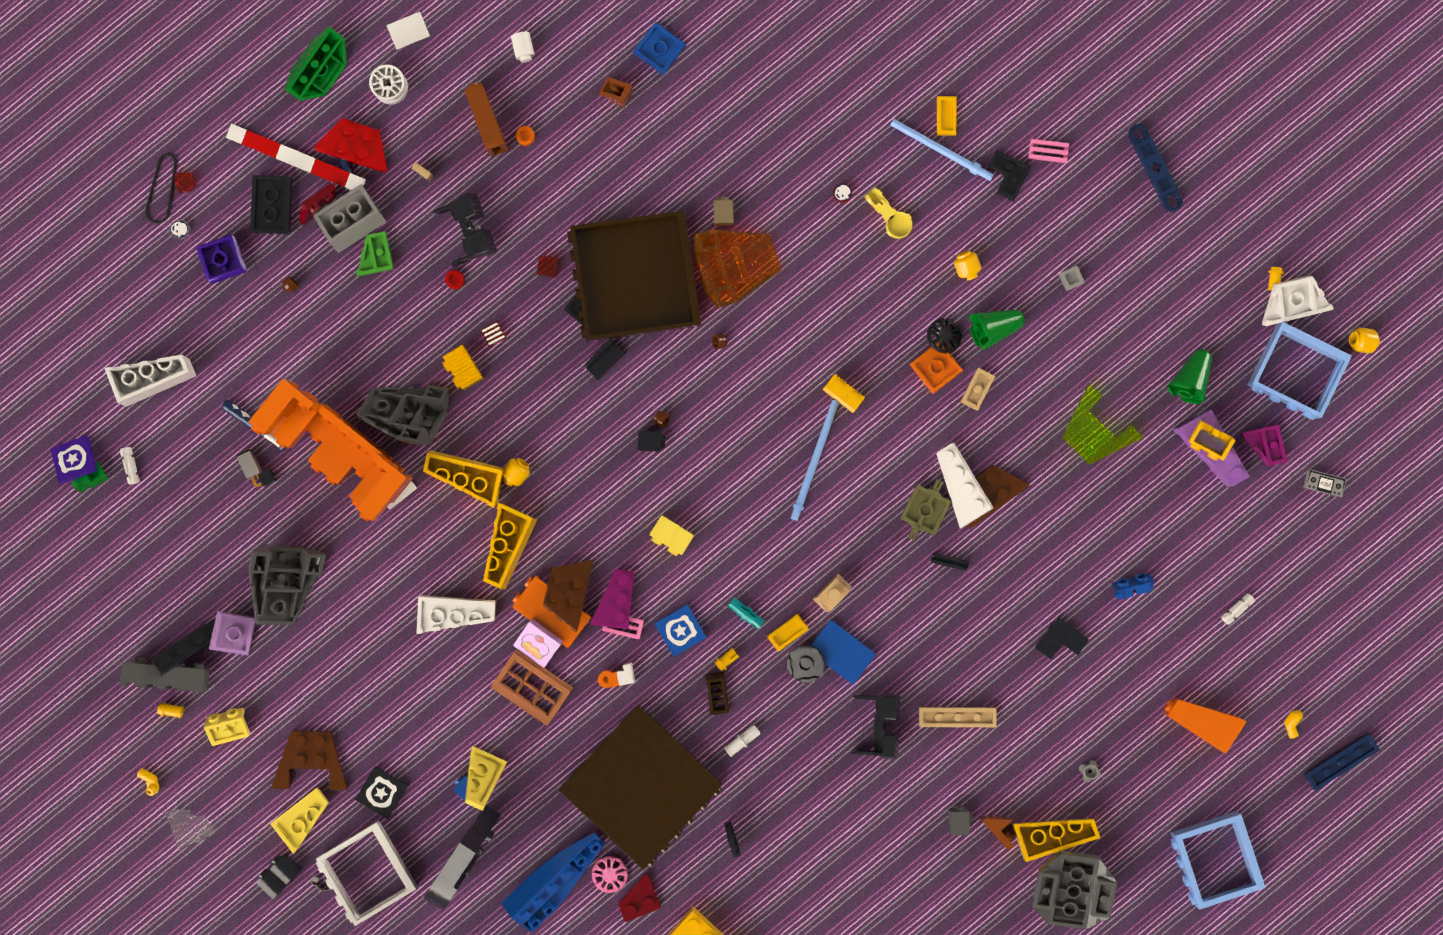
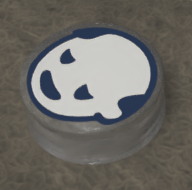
M175 220L170 225V233L173 237L183 240L190 235L191 229L187 222Z

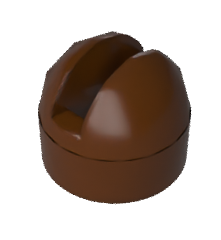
M290 276L283 280L282 288L286 292H294L299 287L297 282Z
M714 334L712 336L714 349H723L727 346L728 341H726L727 337L724 334Z

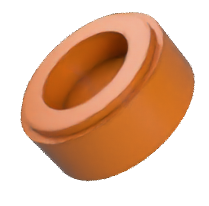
M522 126L516 131V139L520 145L529 146L535 141V133L531 127Z

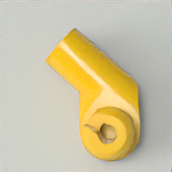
M141 768L137 777L146 781L147 788L145 791L148 795L153 796L159 791L157 776Z

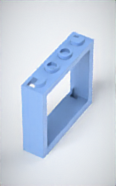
M1284 322L1277 323L1247 385L1252 387V391L1262 395L1264 393L1269 396L1270 400L1276 403L1281 401L1287 404L1286 408L1297 412L1299 410L1303 412V416L1308 419L1322 418L1352 355ZM1281 334L1337 361L1314 409L1258 382Z
M1237 811L1171 832V845L1178 854L1176 861L1179 868L1183 869L1184 875L1182 879L1185 886L1189 887L1190 890L1188 897L1192 905H1195L1199 910L1265 888L1242 815ZM1232 824L1251 883L1202 899L1183 839Z

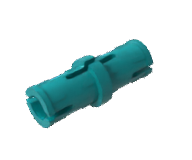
M735 597L727 606L737 613L741 620L747 621L757 630L765 621L755 614L751 607L745 606Z

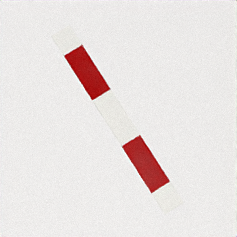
M231 124L226 138L350 190L365 183L366 179L234 124Z

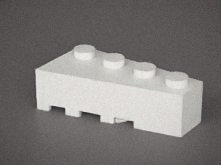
M183 355L104 368L117 403L126 407L196 377L190 359Z

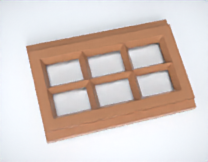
M518 649L515 650L491 685V688L546 726H548L573 689L572 686L540 666ZM515 662L529 670L523 679L511 671ZM532 673L545 681L540 690L527 682ZM507 674L521 682L515 691L503 683ZM549 684L562 692L556 701L543 693ZM524 685L537 693L532 702L519 694ZM540 696L554 704L548 713L535 705Z

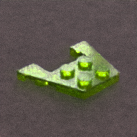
M1091 384L1086 387L1061 437L1088 465L1143 438L1132 425H1129L1116 438L1089 411L1102 397Z

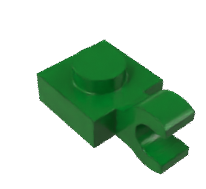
M98 461L96 462V472L72 482L74 489H78L79 493L85 491L88 486L93 489L109 479Z

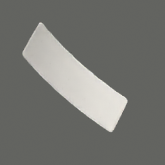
M412 481L395 502L387 506L388 509L393 508L417 489Z

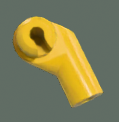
M1300 710L1291 711L1284 721L1290 739L1299 736L1296 726L1303 718V713Z

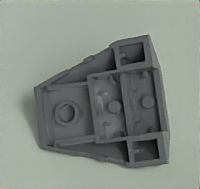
M426 385V388L408 386V389H397L396 387L372 388L358 410L356 417L401 442L415 445H431L446 418L450 388L436 385Z
M263 544L254 549L249 564V577L255 623L257 625H293L304 606V600L308 593L311 594L313 590L312 586L315 580L322 574L326 554L298 545Z

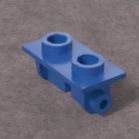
M1141 573L1128 579L1122 578L1117 582L1111 583L1116 590L1114 592L1116 599L1120 598V600L1133 597V590H1136V594L1140 595L1151 592L1154 589V580L1148 573Z

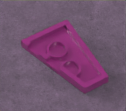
M615 569L590 623L591 626L629 628L634 571Z

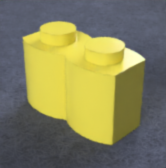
M661 515L649 534L652 536L651 541L659 546L662 543L668 546L667 551L675 556L678 554L683 555L695 536Z

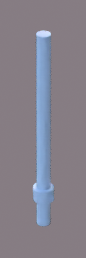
M893 119L892 127L966 167L972 174H978L991 181L994 174L981 168V165L977 162L973 163L898 120Z

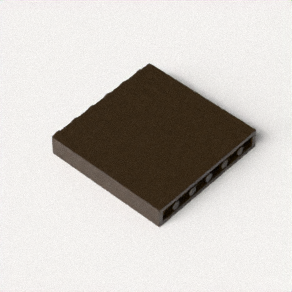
M685 210L570 226L571 231H567L568 243L573 244V250H570L571 262H575L576 269L572 270L574 281H578L579 288H575L577 300L581 299L582 306L578 307L579 319L584 320V326H581L582 338H586L587 342L701 326Z
M638 704L560 787L559 791L644 870L646 866L650 868L657 859L655 857L659 852L663 854L670 845L668 843L673 838L676 840L682 834L683 830L681 829L686 824L689 826L696 819L695 814L699 810L703 811L709 805L708 800L712 796L716 797L722 791V781Z

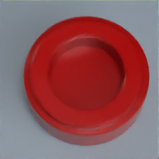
M451 270L445 276V283L449 288L457 290L463 287L465 277L460 271Z

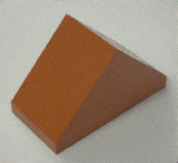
M607 77L599 94L625 108L633 94V87L628 83Z

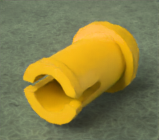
M1271 267L1268 271L1270 273L1268 290L1272 291L1273 285L1281 282V276L1284 274L1282 272L1283 268Z
M731 648L719 659L717 657V661L714 663L720 671L727 670L726 667L739 658V656Z
M167 702L159 703L157 714L161 715V717L166 715L181 718L184 706L170 705Z

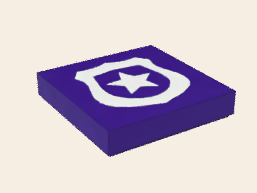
M87 435L50 449L58 482L61 485L97 471L90 439Z

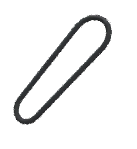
M163 154L159 158L145 208L147 219L154 224L165 222L170 215L177 160L172 154ZM169 156L174 160L167 214L163 220L154 221L149 217L148 209L161 160Z

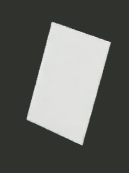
M420 12L387 25L396 50L430 36Z

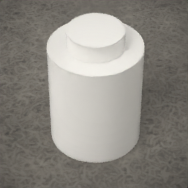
M519 32L513 34L511 40L516 60H520L522 63L531 61L535 54L530 33Z

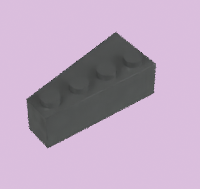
M135 657L134 660L122 663L120 686L137 683V687L140 688L156 685L158 689H172V687H176L175 690L205 692L208 691L210 667H204L205 664L193 663L191 666L185 665V662L161 676L151 661H147V657Z

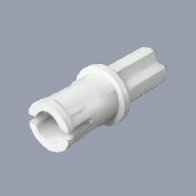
M752 726L743 734L737 735V738L725 746L724 749L732 757L743 747L747 748V744L758 737L760 731L756 726Z

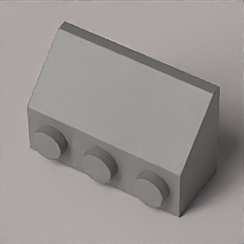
M362 184L313 215L327 240L338 253L386 223L385 218Z

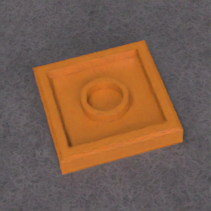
M932 347L909 364L932 394L963 371L950 353H940Z

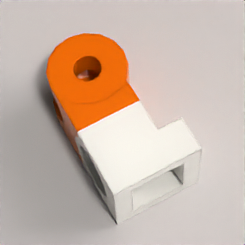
M632 662L624 664L623 670H604L598 676V683L603 688L635 682Z

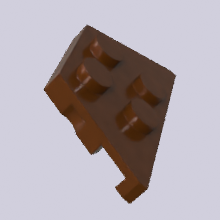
M992 465L975 478L994 509L974 520L967 527L969 529L1030 487V485Z
M592 560L553 567L550 571L543 607L553 612L560 621L563 620L574 632L578 630L593 563Z

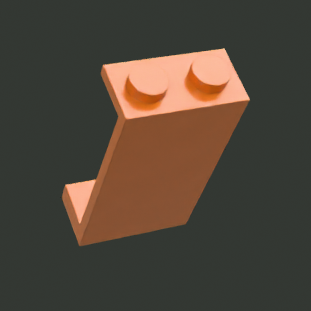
M539 576L530 577L524 585L526 587L522 594L519 592L513 599L515 603L513 608L527 619H534L563 641L562 644L569 648L592 616L582 611L578 630L574 632L563 620L560 621L553 612L543 607L547 584L540 580Z

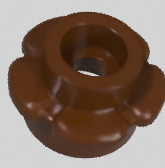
M666 410L658 411L653 418L655 426L663 428L669 422L670 415L666 413Z

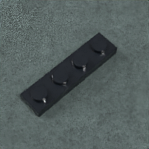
M216 618L151 658V662L161 676L210 646Z

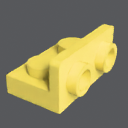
M233 708L220 714L214 713L206 718L204 729L212 746L250 735L249 728L244 719L245 711L243 708Z

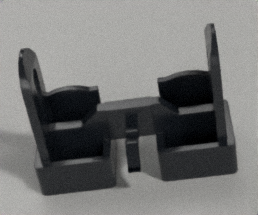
M464 194L458 197V200L432 212L433 214H443L450 211L455 221L459 220L464 239H462L463 248L467 256L453 261L452 266H458L478 257H487L497 253L490 230L481 229L480 225L474 226L471 221L484 217L477 194Z
M887 694L885 696L853 695L856 699L876 700V715L874 716L875 750L857 749L851 751V753L883 756V759H896L898 757L899 733H886V727L891 726V723H886V720L896 721L899 719L900 694Z

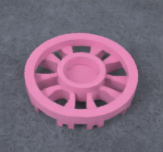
M605 856L599 859L592 870V880L595 886L605 893L620 890L628 878V870L625 863L615 856ZM607 860H611V866H608ZM602 861L606 866L604 869L598 866ZM614 861L620 863L618 868L613 867ZM622 868L624 869V871H622V872H619V873L617 872V870H619V869H622ZM595 870L602 871V874L595 873ZM623 875L625 877L624 880L621 881L617 878V876ZM600 876L603 879L602 881L597 882L595 877ZM615 880L619 883L618 887L614 883ZM603 881L607 882L604 887L601 886ZM612 883L614 889H607L608 884Z

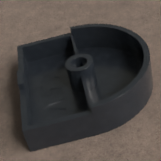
M485 805L483 811L478 815L424 896L425 900L444 911L484 849L480 846L484 840L489 842L495 834L491 829L501 816L500 813Z

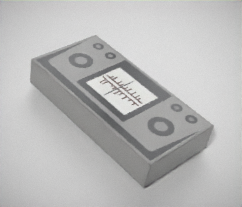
M1308 469L1303 488L1342 497L1347 479Z

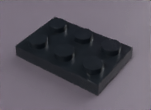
M252 175L250 233L290 235L291 176Z

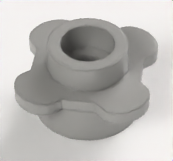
M1091 760L1088 764H1081L1079 766L1084 782L1088 783L1090 780L1100 778L1101 772L1096 767V761Z

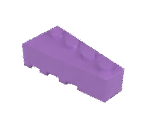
M1212 410L1204 411L1174 428L1173 431L1184 440L1188 447L1191 444L1188 442V438L1199 419L1224 432ZM1201 430L1196 436V439L1218 451H1221L1225 444ZM1190 447L1227 487L1235 486L1250 477L1233 447H1231L1224 461L1221 459L1216 461L1208 457V452L1203 449L1199 452Z

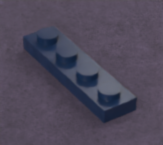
M1366 733L1303 775L1311 788L1317 791L1380 749L1370 733Z

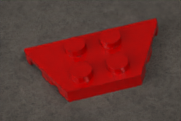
M344 118L314 147L315 151L383 173L387 171L380 130Z

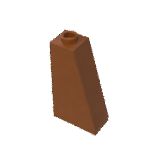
M475 82L468 85V88L464 89L487 152L491 157L509 151L483 84Z

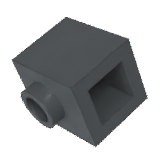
M953 806V809H948L949 834L970 835V826H973V815L969 814L968 809H964V806Z

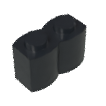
M287 853L282 856L278 854L271 862L273 866L269 870L264 869L258 876L260 880L256 884L272 899H275L303 869Z

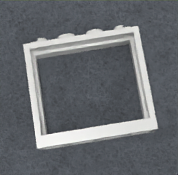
M379 820L316 858L318 870L320 873H324L327 878L325 880L327 886L335 891L337 903L345 908L346 918L351 923L353 922L355 926L418 887ZM373 831L405 887L359 914L327 858Z

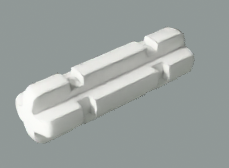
M125 447L120 449L121 457H124L122 461L125 473L128 474V484L139 483L140 479L136 475L135 460L131 456L133 455L132 448Z
M1246 594L1242 597V601L1239 600L1229 609V612L1222 615V620L1228 625L1231 624L1234 618L1240 616L1248 608L1247 606H1251L1255 602L1252 595Z

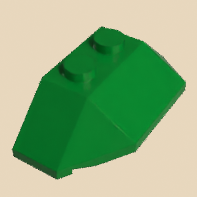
M329 26L312 39L291 69L284 90L300 101L325 96L347 65L345 38Z

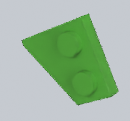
M383 231L366 235L364 250L361 253V261L356 273L357 277L394 270L387 233Z

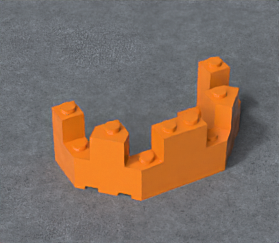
M282 379L248 421L253 425L251 429L259 435H269L271 433L277 439L276 443L284 449L286 447L293 448L306 431L310 432V437L317 443L322 442L308 459L311 463L310 467L318 473H324L326 475L325 479L332 485H342L351 472L356 469L355 474L362 478V481L350 494L351 503L357 507V510L360 511L359 516L365 521H376L390 503L395 502L413 478L408 473L404 475L403 472L405 470L396 461L392 462L393 458L331 407L319 403L318 399L309 392L298 390L299 386L293 381Z

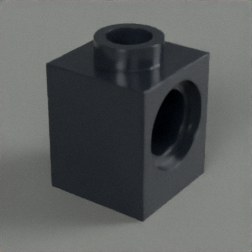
M639 431L638 451L661 452V448H665L666 436H662V432Z

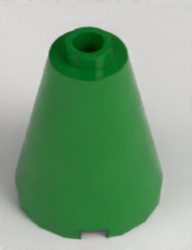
M1018 310L978 312L970 315L969 322L972 321L973 327L969 329L977 347L981 346L983 351L1021 329L1023 323H1025V318Z
M1204 349L1193 352L1169 383L1167 389L1171 395L1175 397L1177 394L1181 396L1182 401L1198 405L1201 401L1204 402L1212 363L1210 353Z

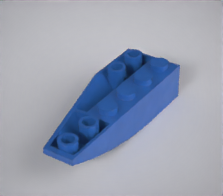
M595 833L577 841L540 866L501 904L513 920L533 933L561 905L606 843Z

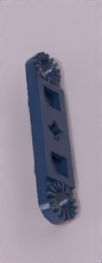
M1143 124L1133 125L1128 131V138L1164 209L1169 212H1175L1183 205L1178 188L1146 126ZM1140 129L1143 132V137L1140 139L1135 138L1133 131ZM1152 163L1160 166L1158 173L1155 170H1151L1153 167ZM1169 197L1176 198V207L1168 205Z

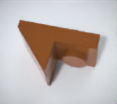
M980 817L1007 850L1014 846L1010 841L1013 839L1006 830L1001 831L1012 821L1010 817Z

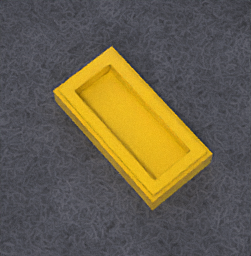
M937 96V136H956L957 96Z
M797 613L767 637L779 652L809 630V628Z

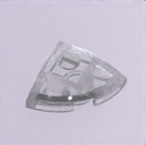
M178 809L165 812L178 850L187 848L216 834L212 825L203 816L192 814L190 810Z

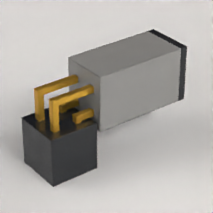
M252 449L236 455L246 478L251 479L255 487L267 486L277 481L272 470L262 472ZM255 476H257V478L261 481V483L258 485L255 481Z

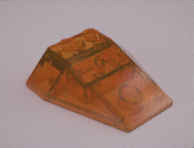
M713 229L694 235V259L706 295L717 308L737 303L781 271L770 234Z

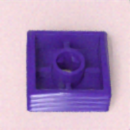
M228 235L196 247L207 281L211 284L247 272L236 237L233 235ZM221 255L225 257L223 263L218 262L221 259Z

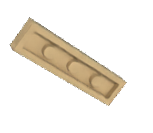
M919 707V727H996V707Z

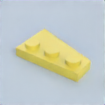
M472 746L465 798L466 804L483 811L507 761Z
M317 787L271 823V826L293 854L296 853L329 804V801Z

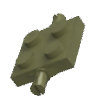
M936 479L932 489H926L916 484L900 517L901 520L913 527L908 536L909 539L915 541L919 531H925L935 536L952 502L939 493L944 482Z

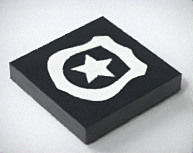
M375 766L355 800L384 818L389 819L408 785Z

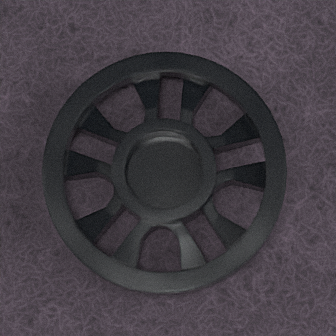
M939 318L928 327L927 340L934 350L945 354L952 353L960 346L962 339L961 329L952 320ZM931 335H935L936 339L932 340ZM943 344L947 345L948 350L943 349Z
M731 821L724 822L734 858L741 856Z

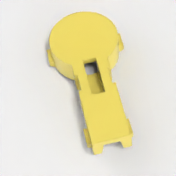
M876 187L873 188L871 192L865 195V198L884 217L886 233L896 239L906 237L912 229V217L904 212H897L889 205L890 203L882 195L883 193Z

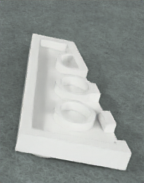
M951 443L936 453L960 529L994 509L955 443Z
M419 595L417 634L494 621L496 600Z

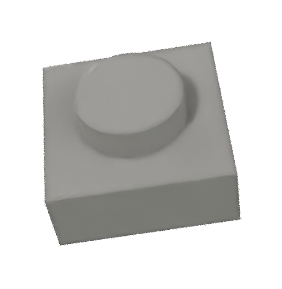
M1078 266L1058 274L1066 291L1085 283Z

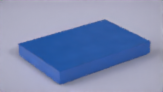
M831 619L811 644L822 652L825 664L852 685H854L876 656L873 651Z

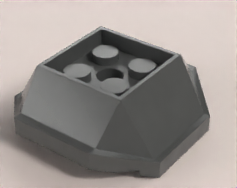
M1060 850L1039 868L1032 906L1047 924L1088 929L1101 921L1110 919L1117 881L1099 856ZM1071 887H1076L1074 890H1069Z

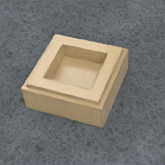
M418 163L412 166V170L428 182H431L434 178L431 172Z

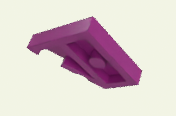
M1279 424L1241 433V436L1266 466L1288 462Z

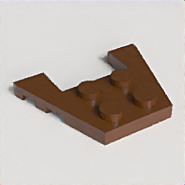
M292 730L271 789H289L291 786V769L330 770L329 790H347L348 785L343 775V768L339 762L332 732Z

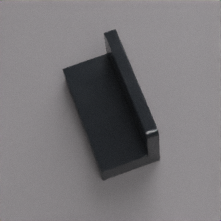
M610 338L583 366L599 380L625 353Z

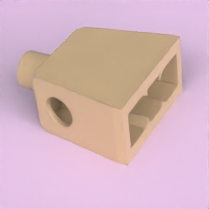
M837 573L813 600L827 613L833 610L850 592L852 586Z

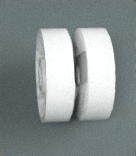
M381 65L372 72L369 85L371 91L381 102L393 105L401 102L406 97L408 82L397 67Z

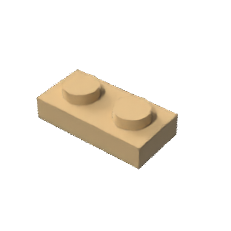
M977 368L960 402L978 411L995 376Z

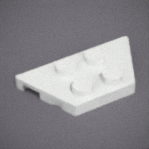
M1313 276L1276 283L1273 285L1262 325L1269 326L1333 310V306L1327 302L1324 292L1318 288Z

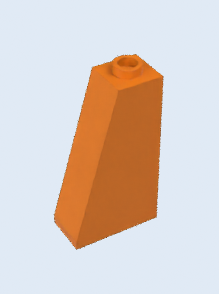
M1177 698L1169 700L1164 706V715L1225 754L1247 722L1239 717Z

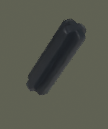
M933 553L931 556L932 563L964 571L968 569L969 562L967 560Z

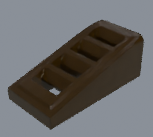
M724 672L705 674L710 715L729 713ZM722 688V690L711 691V689ZM723 695V698L712 699V697ZM724 703V706L713 707V704Z

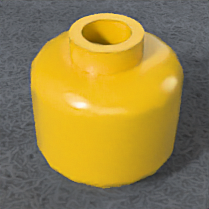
M968 250L956 255L954 266L960 278H967V280L978 277L977 273L981 271L982 267L977 254Z
M1359 327L1350 334L1349 344L1356 352L1370 354L1379 346L1380 338L1374 329Z
M521 458L510 459L503 468V481L511 487L513 485L521 486L530 475L529 464Z

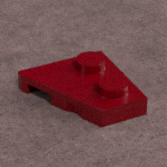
M332 182L302 203L299 221L303 225H306L314 217V214L318 213L325 205L330 204L335 199L337 188Z
M648 872L643 875L618 903L625 922L661 908Z

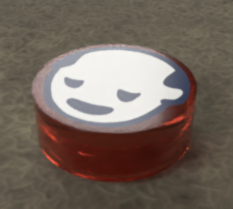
M845 183L836 185L833 190V198L838 203H846L852 196L851 187Z

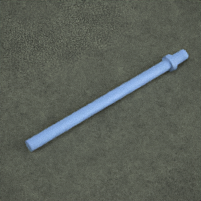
M832 400L796 504H793L794 510L790 519L798 521L801 510H804L803 504L839 405L838 401Z

